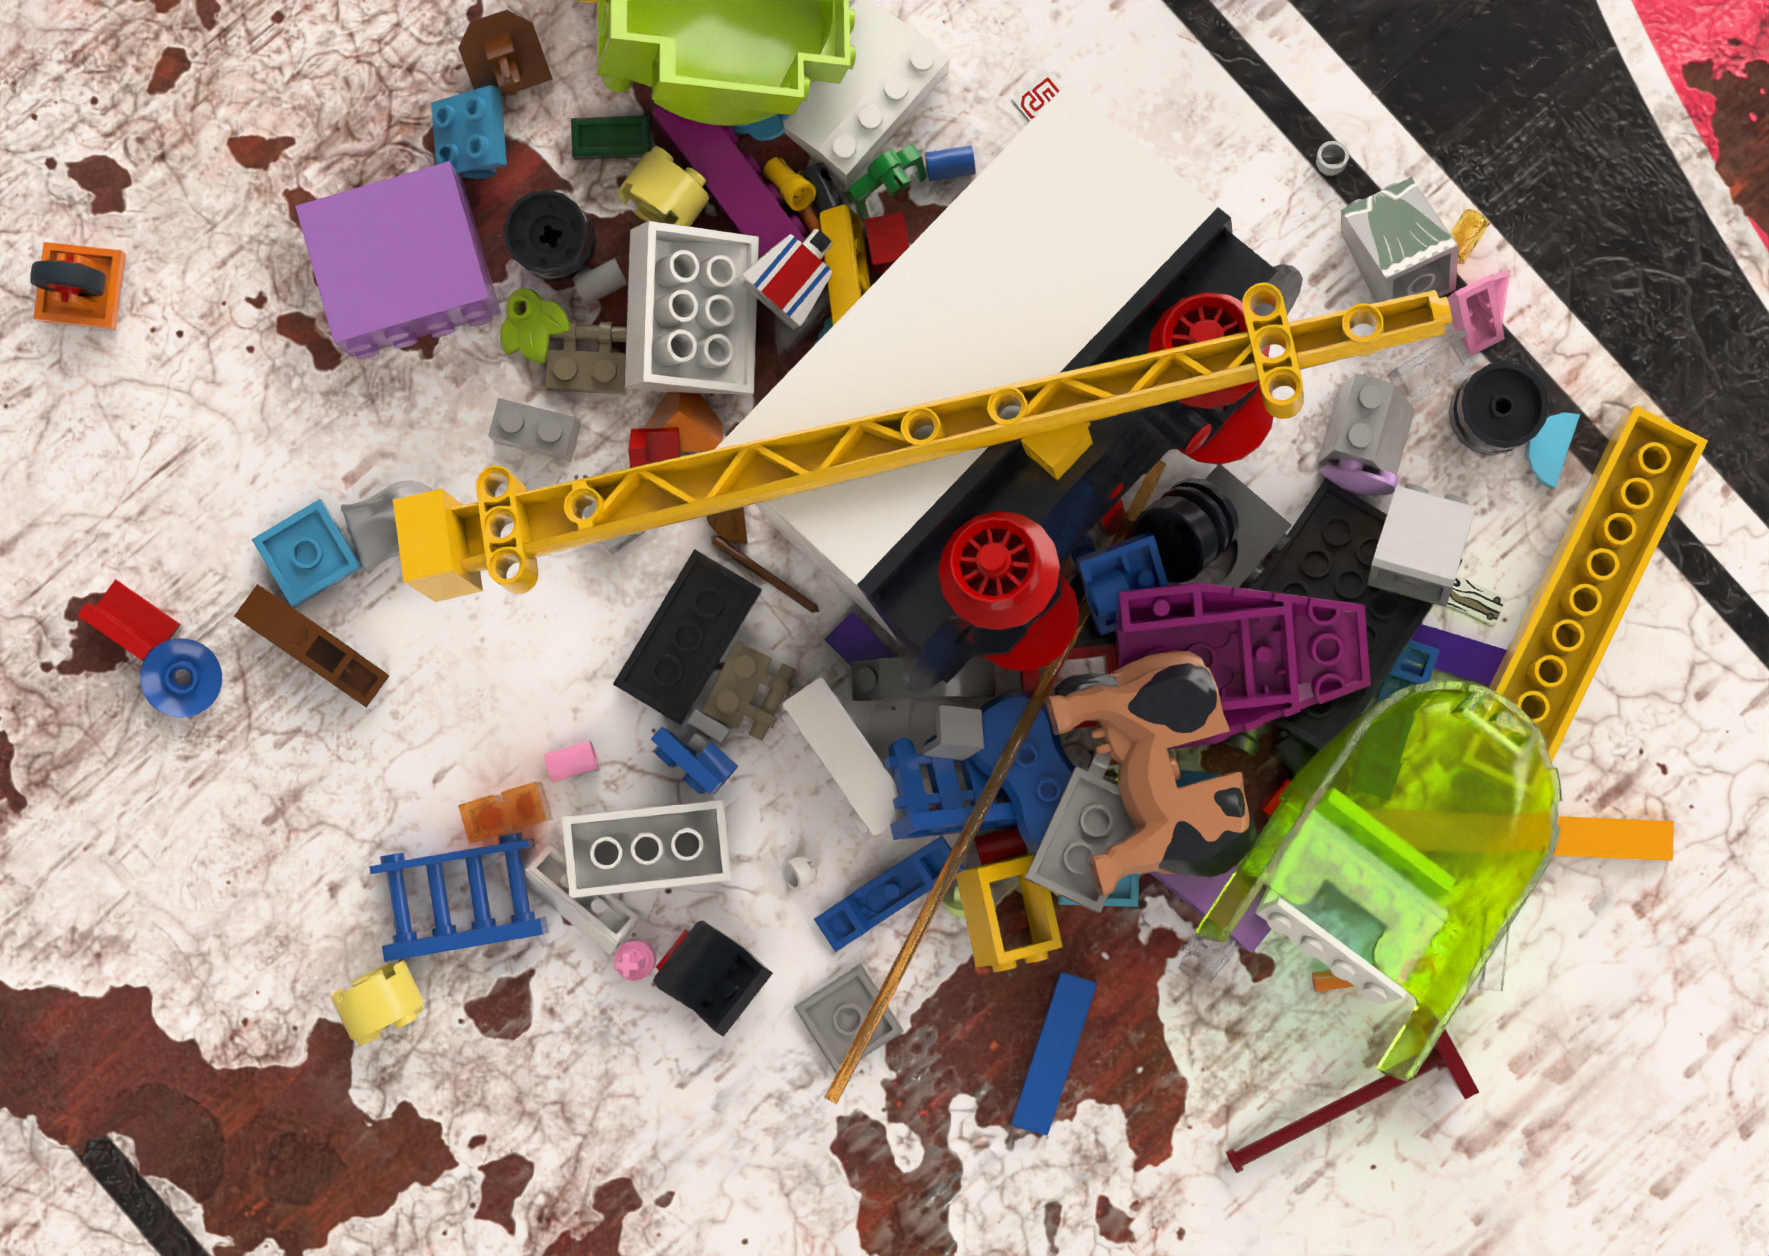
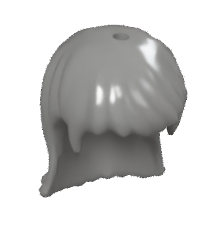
M400 481L391 484L369 499L354 504L341 505V510L347 524V531L351 535V541L355 544L362 568L367 573H371L374 568L385 560L400 555L393 500L432 491L428 485L418 481Z

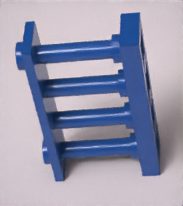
M521 832L498 836L499 844L409 860H405L404 853L380 856L381 864L369 866L370 874L387 873L396 935H392L393 943L382 946L384 962L549 933L546 917L535 919V912H530L520 849L534 847V839L523 840ZM505 852L514 915H510L512 923L496 925L495 918L490 916L481 855ZM465 858L475 921L471 922L472 930L457 932L456 925H451L442 862ZM426 865L436 928L432 929L433 936L417 939L416 931L412 932L402 869Z

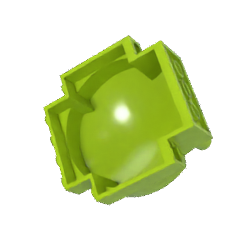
M597 0V75L602 76L603 83L609 90L617 93L629 90L633 81L652 87V100H654V103L681 117L701 123L728 126L759 122L777 114L795 115L801 102L808 99L809 89L814 81L840 84L848 69H853L856 48L854 45H850V33H852L855 24V11L849 8V0Z

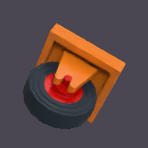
M43 242L41 261H36L32 264L30 274L31 284L37 287L33 319L44 323L116 330L126 253L115 249Z

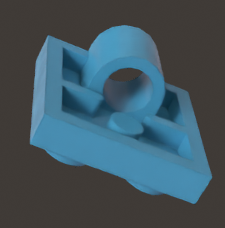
M489 85L431 102L436 165L450 161L461 178L471 179L493 177L497 174V168L507 166L502 95L498 87Z

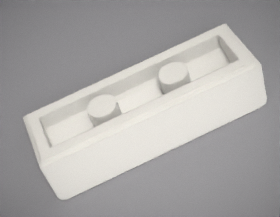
M551 843L524 870L526 886L609 955L614 952L641 919L612 894L569 898L566 857Z

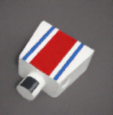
M814 229L803 243L790 234L740 274L736 280L792 329L798 328L804 323L832 275V270L820 259L831 248L833 243L818 229Z

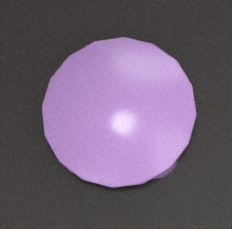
M1340 458L1339 463L1326 461L1325 466L1320 470L1327 479L1344 490L1366 496L1393 494L1400 478L1394 473L1377 470L1376 474L1362 471V463L1345 458Z

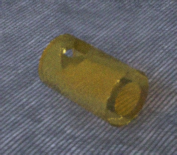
M1471 209L1463 211L1450 232L1458 244V264H1464L1490 225L1487 218Z

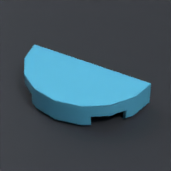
M1564 412L1548 417L1536 437L1529 440L1526 444L1525 457L1529 461L1532 472L1536 475L1539 483L1551 490L1557 486L1580 414Z

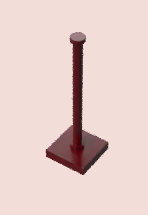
M1429 1008L1417 1014L1433 1044L1432 1047L1427 1049L1428 1054L1237 1151H1234L1232 1148L1226 1151V1155L1235 1172L1239 1173L1244 1170V1165L1435 1068L1439 1071L1446 1068L1455 1087L1465 1100L1480 1092L1441 1019L1432 1008Z

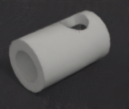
M615 258L573 279L585 305L628 285Z

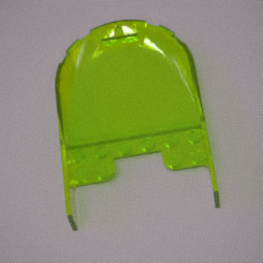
M1448 680L1428 681L1411 685L1391 694L1342 729L1294 777L1278 797L1282 802L1256 839L1252 849L1244 857L1196 929L1195 934L1203 939L1225 943L1264 884L1292 904L1303 905L1310 902L1316 896L1325 881L1329 882L1385 925L1372 948L1374 966L1405 989L1416 1000L1413 1012L1377 1066V1069L1385 1075L1410 1082L1540 881L1556 849L1561 827L1557 826L1558 801H1563L1558 768L1552 765L1545 745H1547L1546 739L1529 716L1515 703L1503 695L1475 683Z

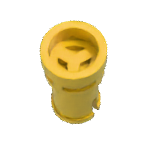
M775 157L766 163L763 175L778 188L782 198L786 200V203L793 210H804L814 201L816 196L815 187L808 180H805L802 175L796 174L782 158Z

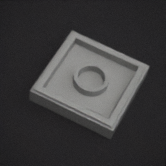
M861 963L794 1006L836 1075L904 1032Z

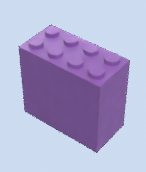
M450 161L295 206L333 341L349 356H356V359L371 358L378 355L381 348L394 345V348L409 347L416 344L419 337L432 334V337L435 338L447 336L455 332L454 327L467 323L472 327L481 326L493 321L492 316L501 314L464 182Z

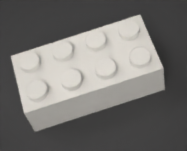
M822 676L781 703L786 710L785 713L780 715L793 735L797 736L799 733H802L809 745L803 748L816 768L819 769L824 765L829 771L832 778L827 781V784L839 801L847 798L856 811L849 816L863 835L870 830L875 837L890 827V824L903 817L902 810L895 809L893 799L898 797L894 779Z
M723 800L562 817L569 898L732 880Z

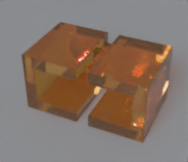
M532 782L503 791L501 795H490L458 805L469 844L479 843L511 833V829L512 831L521 830L553 820L542 782Z

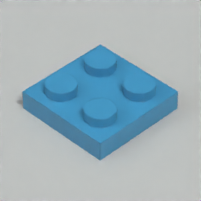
M321 499L251 539L290 606L293 608L298 607L362 568L326 504Z

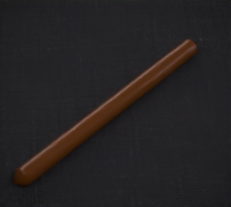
M711 537L712 544L811 613L819 612L818 605L720 537Z

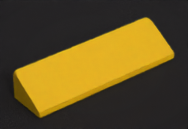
M846 204L824 210L820 213L821 231L833 243L824 255L825 264L832 270V275L828 280L833 326L871 287L863 222Z

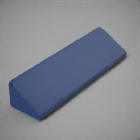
M1059 970L1010 1119L1011 1126L1048 1136L1097 982Z

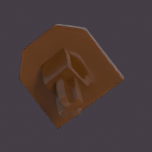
M508 9L470 21L458 49L474 90L492 85L500 89L502 96L508 94L515 95L518 93L517 91L553 80L532 21Z

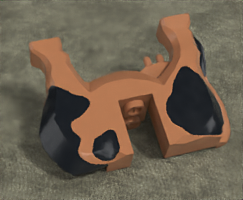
M1173 650L1148 655L1115 670L1111 674L1073 675L1062 680L1054 688L1055 696L1044 698L1054 735L1069 732L1086 720L1097 721L1098 728L1091 732V736L1095 739L1101 738L1103 744L1096 747V753H1108L1112 759L1119 762L1118 789L1124 807L1135 825V831L1123 841L1108 846L1103 854L1088 857L1098 895L1104 896L1113 893L1118 881L1129 874H1144L1154 871L1159 874H1182L1209 878L1218 876L1236 866L1252 849L1258 836L1254 818L1245 798L1242 773L1232 772L1177 787L1175 780L1180 779L1179 767L1174 755L1168 756L1167 748L1230 732L1223 715L1217 685L1210 669L1205 667L1200 656L1190 651Z

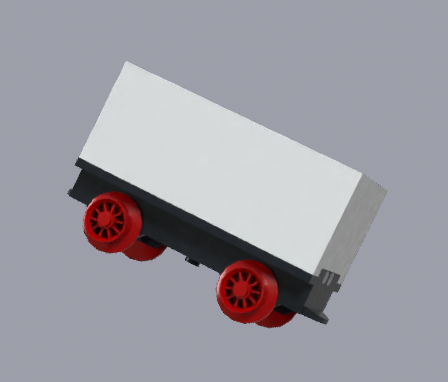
M1066 84L715 449L1247 332L1243 312V297L1251 286L1258 283H1268L1278 288L1283 296L1288 315L1301 291L1303 277L1300 271L1292 265L1280 264L1271 266L1233 235L1232 221L1228 214ZM1264 303L1257 305L1252 312L1258 316H1267L1275 310V307ZM1270 345L1262 351V354L1266 357H1269ZM1257 380L1090 421L1088 429L1093 444L1058 481L1026 454L1021 439L755 505L771 525L908 650L902 674L904 685L910 691L919 693L929 690L941 681L947 684L973 656H983L1002 669L1025 672L1045 667L1064 654L1076 635L1080 612L1075 591L1061 574V564L1082 543L1085 535L1098 524L1100 531L1109 538L1123 526L1127 516L1121 497L1143 474H1147L1169 450L1177 449L1182 454L1200 463L1222 465L1242 460L1261 446L1272 429L1274 417L1267 412L1264 406L1259 381ZM1008 406L1001 412L1000 418L1004 420L1013 419L1019 414L1021 408L1018 406ZM928 425L919 428L914 439L924 440L932 434L934 427Z

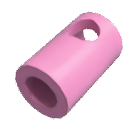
M591 741L544 754L547 771L552 782L599 769L597 756Z

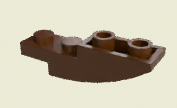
M258 584L234 615L236 619L366 708L390 676L357 653V651Z

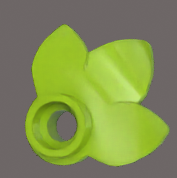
M521 288L514 291L508 298L506 305L508 316L501 326L500 340L507 355L513 354L520 349L527 359L544 364L548 353L549 334L569 332L571 330L570 323L564 310L557 302L542 300L540 295L534 290ZM524 301L526 304V311L522 315L521 305Z

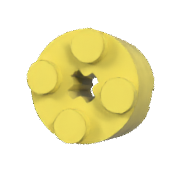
M654 146L650 152H646L620 186L617 191L618 196L625 205L631 199L637 205L634 213L644 222L653 221L690 227L709 201L708 193L703 189L706 180L700 173L690 167H687L684 171L673 163L674 160L669 153L658 146Z
M400 959L395 965L393 962L386 964L351 981L353 987L346 991H343L341 987L330 994V998L350 1039H356L358 1046L367 1044L381 1036L380 1032L392 1023L395 1029L414 1021L418 1018L417 1014L423 1011L422 1005L425 1003L404 959Z

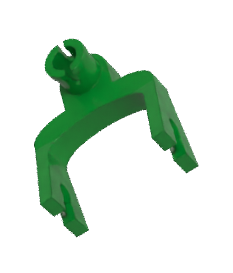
M913 144L908 145L897 153L894 150H889L880 155L868 166V173L859 178L843 193L850 204L854 203L856 212L863 222L864 219L870 218L865 200L882 184L886 187L891 197L900 193L898 190L900 187L904 190L912 182L903 171L913 166V172L920 182L927 179L922 156Z

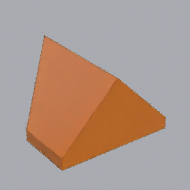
M667 392L644 426V428H679L681 452L714 450L723 441V423L700 393Z

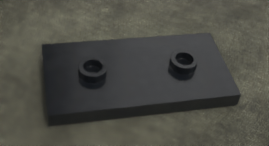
M694 549L613 685L679 725H682L763 590Z

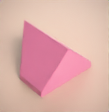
M1510 270L1488 275L1455 291L1447 298L1452 316V325L1469 356L1505 339L1502 324Z

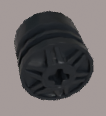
M548 189L530 192L518 199L507 214L504 225L506 247L513 259L537 278L551 282L570 280L583 272L593 259L596 247L594 226L578 204L565 194ZM552 231L562 236L557 239L558 246L555 248L549 243H545L550 240V232Z
M1187 478L1177 482L1160 499L1154 501L1141 512L1134 521L1132 537L1148 531L1154 534L1167 581L1184 583L1195 579L1212 561L1216 560L1232 545L1237 538L1239 521L1237 511L1230 498L1218 486L1204 479Z

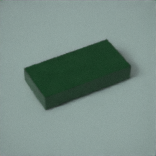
M649 115L571 118L573 159L642 158L646 152L651 151Z

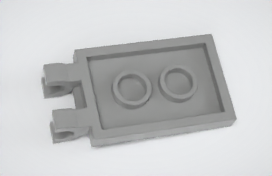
M1094 751L1086 771L1077 766L1074 768L1024 879L1093 912L1101 913L1109 894L1104 896L1098 895L1088 857L1103 854L1108 846L1119 843L1129 837L1135 831V825L1124 807L1118 789V781L1104 775L1112 758L1108 753L1097 754Z

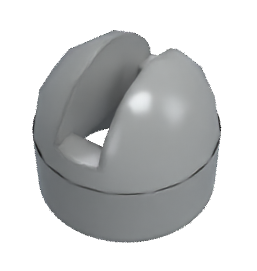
M1328 141L1322 144L1316 156V164L1319 171L1327 176L1340 174L1345 169L1349 159L1348 149L1337 141ZM1341 161V163H1339V164H1327V163H1336V162Z

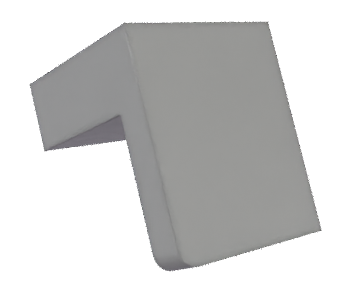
M940 705L935 709L937 738L923 746L924 756L965 760L984 749L981 710Z

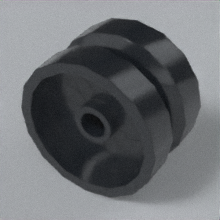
M1504 361L1488 364L1462 381L1452 395L1448 412L1451 428L1462 444L1473 452L1493 456L1506 454L1536 437L1546 423L1549 403L1546 389L1535 373L1523 365Z

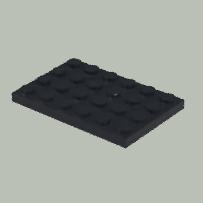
M1325 478L1287 534L1290 540L1278 554L1274 553L1251 589L1365 605L1371 685L1328 702L1317 703L1300 710L1301 712L1288 717L1282 716L1270 721L1332 760L1435 604L1367 585L1371 565L1387 514Z

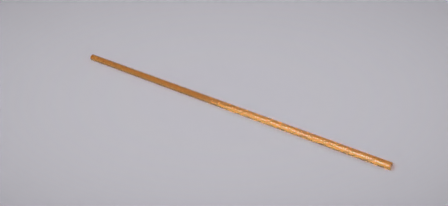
M1159 460L1146 474L1110 545L1129 539L1134 521L1144 510L1166 467V463L1162 460ZM1085 594L1078 605L1080 614L1075 637L1065 653L1047 665L824 1096L826 1100L836 1105L1045 702L1044 698L1048 696L1091 613Z

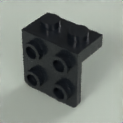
M702 920L694 925L653 979V984L659 990L692 1009L713 1031L724 1037L773 972L748 949Z

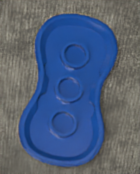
M1012 691L995 697L979 708L982 711L984 749L970 756V759L1007 793L1013 804L1021 838L1026 846L1036 853L1076 766L1066 755L1059 735H1054L1046 703L1030 692Z

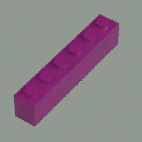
M661 106L651 111L656 124L687 166L696 170L705 178L704 189L738 234L759 237L758 260L790 234L801 243L805 241L804 236L808 232L795 214L789 218L782 209L781 205L785 203L784 199L772 183L765 186L759 178L758 174L762 171L751 154L747 152L745 155H742L735 143L739 140L730 126L693 121L674 114ZM823 256V257L820 259V260H821L822 262H824V263H825V256Z

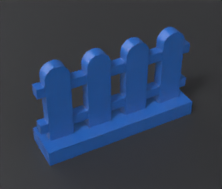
M937 734L928 738L924 742L923 746L935 740L937 738ZM904 737L890 744L888 749L889 757L884 759L886 769L893 770L898 797L893 799L894 808L901 809L903 814L902 818L890 824L893 840L1017 826L1013 804L1007 793L1001 786L993 787L992 778L982 772L970 757L965 760L916 754L913 742ZM954 763H961L967 790H960ZM919 766H927L933 791L931 794L925 793ZM1003 798L1004 803L998 804L997 799ZM963 802H970L971 807H964ZM934 805H936V809H937V810H935V811H930V810H929V806H934Z

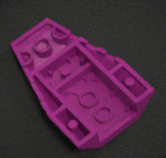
M1200 582L1118 592L1115 634L1119 668L1152 654L1173 650L1190 651L1200 656L1205 667L1210 669L1219 691L1223 715L1230 732L1167 748V750L1216 744L1242 731L1248 732L1263 726V723L1282 716L1288 717L1301 712L1300 710L1317 703L1328 702L1371 685L1365 605Z

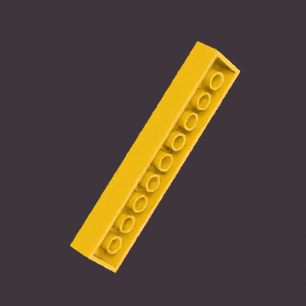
M1636 405L1622 414L1456 753L1453 764L1523 799L1536 797L1708 440Z

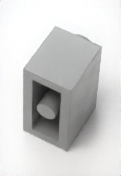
M498 398L488 437L498 444L571 462L581 424L573 416Z

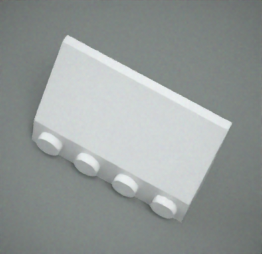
M857 0L850 7V9L855 11V24L852 33H850V45H854L856 48L853 69H848L840 84L814 81L809 89L808 99L801 102L795 115L782 120L785 126L784 133L819 163L823 162L826 169L847 187L949 73L950 58L925 36L870 0Z
M648 221L630 230L625 388L659 392L754 394L757 297L736 279L758 260L759 237Z

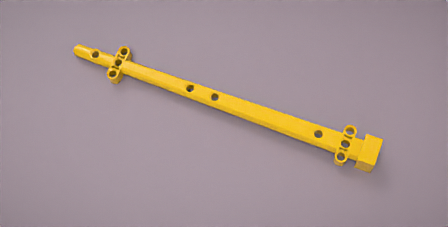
M1258 283L1251 286L1243 297V312L1247 332L529 491H526L525 485L505 467L492 465L485 468L476 480L478 502L463 505L442 488L393 500L403 582L434 602L482 592L483 586L480 571L488 570L489 576L507 591L513 594H524L529 592L537 583V557L1257 380L1259 381L1263 403L1267 412L1279 419H1289L1296 416L1304 404L1303 381L1300 370L1355 356L1366 357L1379 350L1444 335V325L1452 324L1447 297L1438 298L1436 290L1374 304H1356L1347 310L1289 322L1280 290L1268 283ZM1264 303L1275 307V310L1267 316H1258L1252 312L1257 305ZM1359 324H1368L1375 329L1371 335L1366 337H1359L1351 332ZM1277 344L1285 349L1284 353L1276 358H1269L1262 354V351L1269 345ZM1280 386H1288L1295 391L1286 400H1278L1271 395ZM1008 406H1018L1021 408L1019 414L1013 419L1004 420L1000 418L1001 412ZM928 425L934 427L932 434L924 440L914 439L919 428ZM508 482L506 491L501 496L495 497L497 488L501 484ZM596 503L594 513L590 517L582 519L584 509L588 505ZM514 522L512 532L508 536L501 538L502 529L507 524ZM520 563L518 573L514 577L507 579L508 569L513 564Z

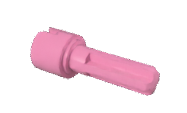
M629 940L617 950L614 958V969L618 971L622 978L632 981L641 980L648 976L655 968L657 962L656 951L646 940Z

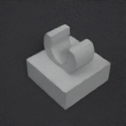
M695 709L687 723L697 728V731L687 746L701 753L709 745L712 738L724 744L732 730Z

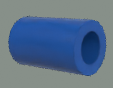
M972 145L925 152L929 182L976 175Z

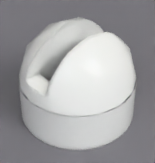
M804 856L794 857L782 864L784 879L792 890L799 891L813 883L817 870L816 868L810 869L811 859Z

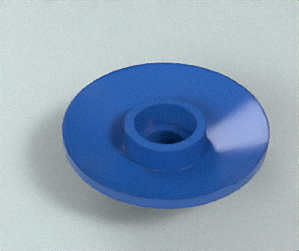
M186 638L171 639L156 646L145 658L140 672V684L147 701L159 712L178 718L191 717L205 711L218 697L222 687V669L215 654L204 644ZM183 669L189 672L190 681L187 684H180L176 680L178 670Z

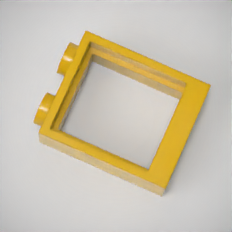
M1035 854L963 870L956 874L976 967L992 966L993 972L1010 970L1017 967L1016 960L1024 958L1025 963L1049 959L1048 951L1063 947L1051 892L1024 879ZM1018 876L1033 943L1004 950L989 883Z

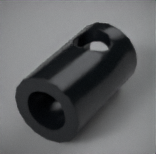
M823 162L813 164L799 173L816 189V196L811 204L818 218H820L822 211L844 204Z

